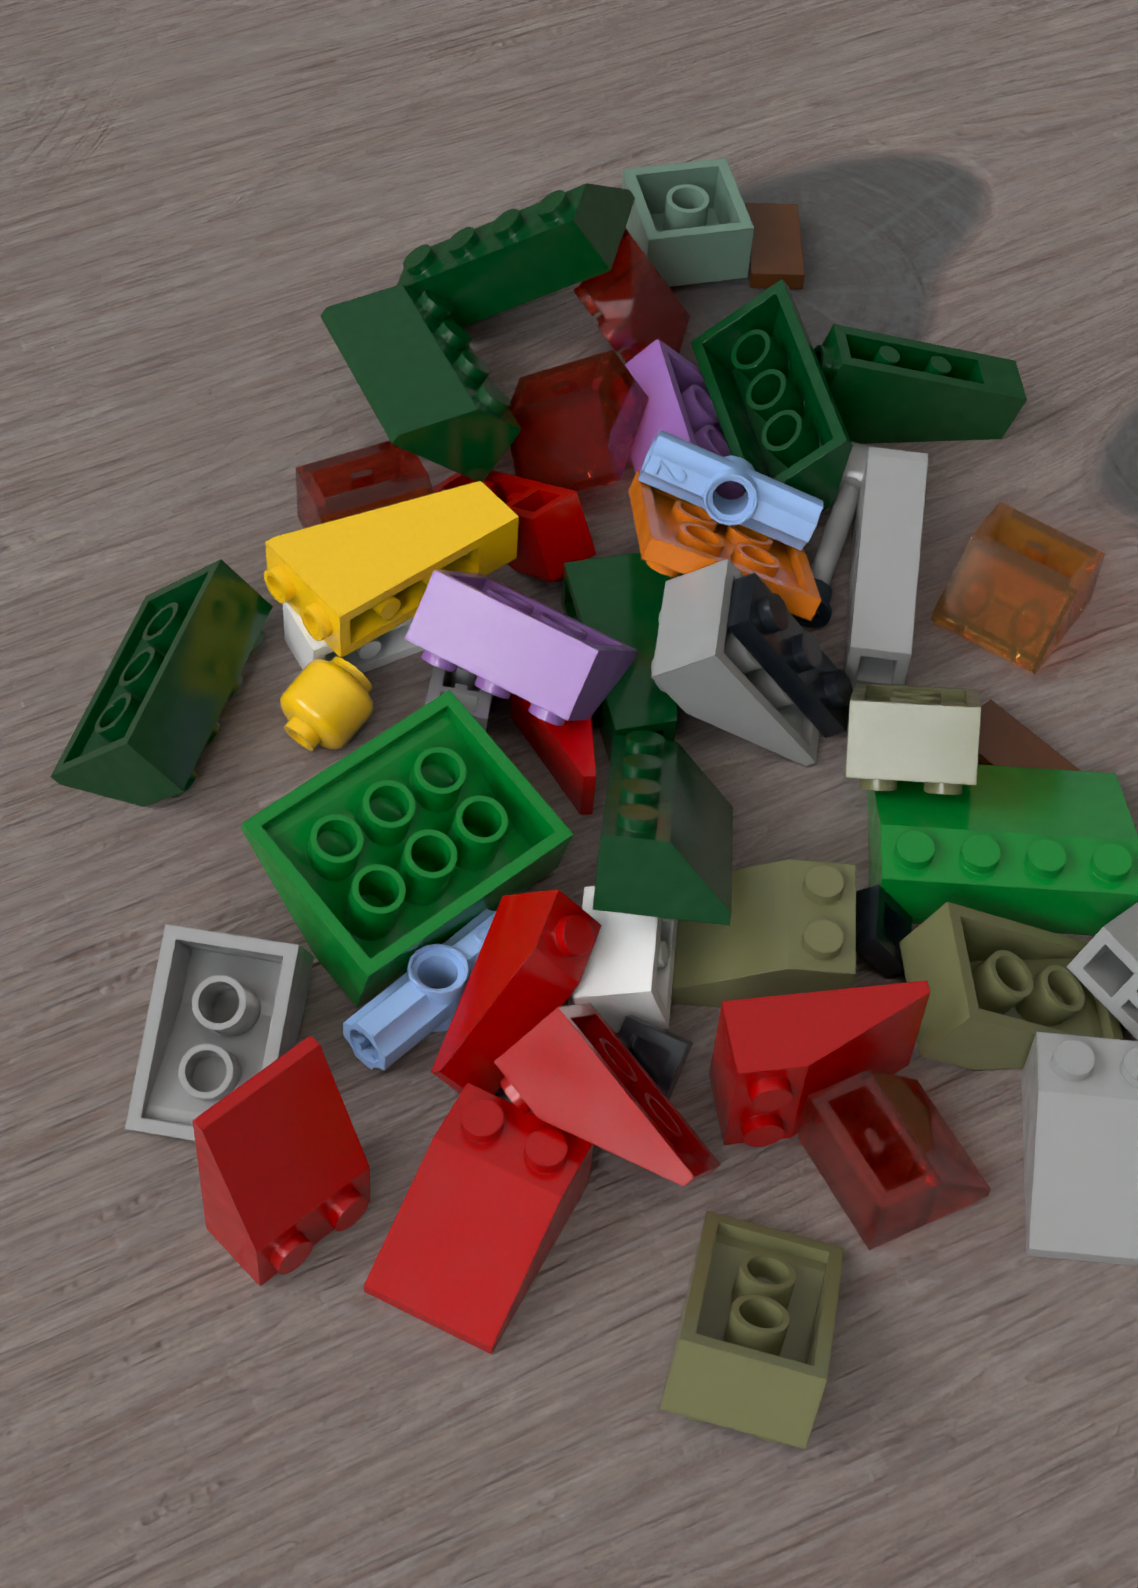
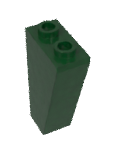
M833 324L822 345H817L814 348L850 441L859 444L1002 439L1027 401L1015 360Z
M640 552L566 562L563 568L561 604L564 614L638 650L632 665L594 712L609 762L611 760L614 734L627 736L629 732L644 730L658 733L668 741H674L677 703L656 685L651 677V663L655 655L659 628L658 618L662 609L665 582L676 577H669L653 570L647 565L646 560L641 558Z

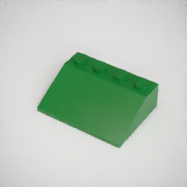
M451 690L446 691L242 822L241 825L242 832L313 954L356 1007L407 972L409 959L416 950L426 945L443 944L484 910L496 911L502 896L520 894L555 870L574 835Z
M978 764L976 785H962V794L943 795L927 793L923 791L924 782L898 781L897 790L893 791L867 790L869 885L872 887L879 884L913 918L912 924L923 923L946 902H950L1053 933L1095 936L1103 926L1138 902V834L1116 773Z

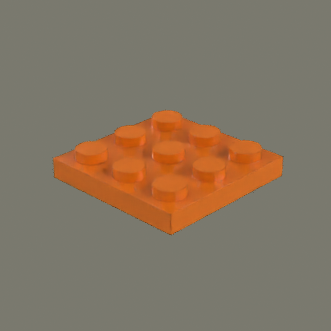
M637 470L628 492L641 558L646 560L649 567L663 575L679 577L680 573L687 574L729 559L743 576L756 573L772 593L778 594L784 600L791 615L793 614L809 621L812 620L821 602V597L804 548L800 551L740 524L731 526L720 524L713 520L705 509L639 481L640 471Z

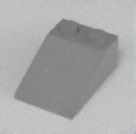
M729 559L666 581L662 609L658 618L659 628L655 655L651 663V677L658 688L666 692L691 716L804 766L816 763L819 739L818 729L727 628L733 582L735 579L744 577Z
M165 924L125 1129L195 1141L193 1119L295 1047L302 1024L314 956L297 944Z
M1036 1031L1021 1073L1026 1256L1138 1266V1041Z

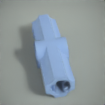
M659 430L653 439L638 476V480L705 509L709 516L720 524L728 526L743 525L800 551L809 542L823 509V500L756 472L751 463L741 457H722L662 430ZM735 481L743 485L747 491L738 499L729 500L719 496L715 489L723 482Z
M484 910L443 944L426 945L416 950L409 959L407 972L343 1023V1036L352 1047L354 1055L371 1070L373 1068H380L385 1071L431 1032L448 1030L496 911Z

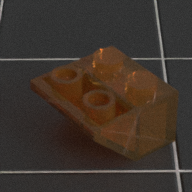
M999 502L971 536L932 612L931 620L1036 674L1090 603L1105 553L1009 505Z

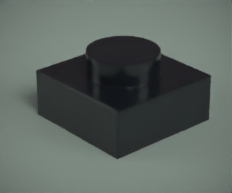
M879 884L856 891V951L888 979L905 974L899 942L912 932L913 918Z
M626 1016L618 1034L619 1039L670 1100L693 1042L636 1016Z

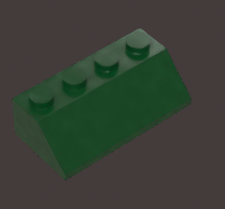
M588 183L566 192L563 190L554 191L544 197L539 203L521 210H507L494 221L475 229L473 227H465L455 233L450 239L433 246L424 244L417 247L405 258L403 262L404 269L397 285L403 284L421 294L426 289L437 293L451 305L453 310L450 315L455 323L460 327L469 325L611 271L635 197L629 189Z
M781 279L693 339L690 343L731 456L745 459L751 463L756 472L823 500L822 511H824L834 503L853 446L788 284Z
M399 284L326 307L320 317L390 442L397 447L477 482H483L522 429L509 409L511 405L510 399L495 387L489 377L491 373L490 367L475 355L469 345L472 341L471 337L455 323L450 315L453 310L451 305L443 297L431 290L426 289L421 294L403 284Z
M222 559L147 595L50 777L60 785L141 807L148 806L170 796L176 798L186 792L197 777L198 770L195 766L204 747L215 738L220 729L221 723L218 721V718L226 702L238 691L242 684L243 677L240 673L248 657L259 647L264 639L265 634L262 628L273 606Z
M644 730L629 732L627 736L614 734L592 910L730 926L732 911V805L677 741H668L658 733Z

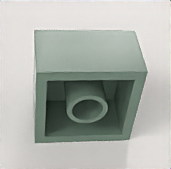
M726 158L623 169L621 188L629 189L635 197L624 230V236L644 290L747 278L754 226Z

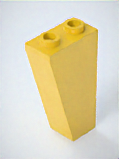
M481 481L275 536L265 542L267 570L264 571V580L275 600L281 604L286 602L301 617L306 630L316 641L323 640L340 658H343L413 618L434 570L481 573L486 576L516 559L519 516Z

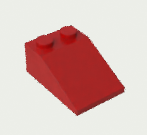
M928 981L722 1001L709 1078L723 1144L745 1143L752 1147H764L772 1145L781 1139L792 1138L907 1067L911 1060L930 995Z
M591 1003L557 1007L494 1061L505 1076L500 1081L502 1089L513 1104L522 1112L527 1113L532 1110L539 1119L683 1187L712 1173L721 1165Z
M311 1035L192 1120L206 1229L259 1286L263 1285L278 1272L284 1275L298 1268L311 1253L313 1245L334 1229L340 1232L351 1227L362 1217L368 1207V1203L371 1202L370 1166L321 1045Z
M467 1083L428 1147L364 1283V1292L492 1354L589 1184L594 1144L539 1119L530 1111L524 1113L513 1103Z

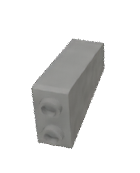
M869 447L852 529L843 671L848 675L852 687L855 686V683L905 684L912 655L928 453Z

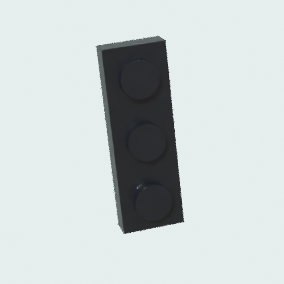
M756 573L735 579L727 628L825 738L847 732L849 704L853 687L846 672L838 669L820 649L815 636L802 628L788 611L784 600L778 594L772 593Z

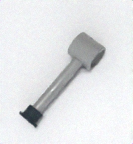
M851 441L853 447L811 565V571L821 597V602L811 621L792 614L801 626L820 628L828 624L832 616V608L829 604L832 598V589L829 585L857 509L868 449L871 446Z

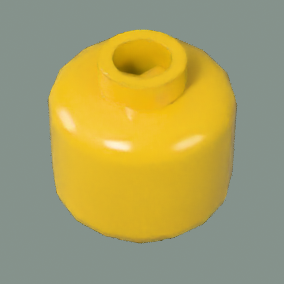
M334 657L331 661L323 659L311 661L280 698L281 709L289 720L285 724L284 730L295 742L309 751H313L317 745L330 750L343 748L373 712V701L369 695L372 690L370 681L355 666L340 657Z

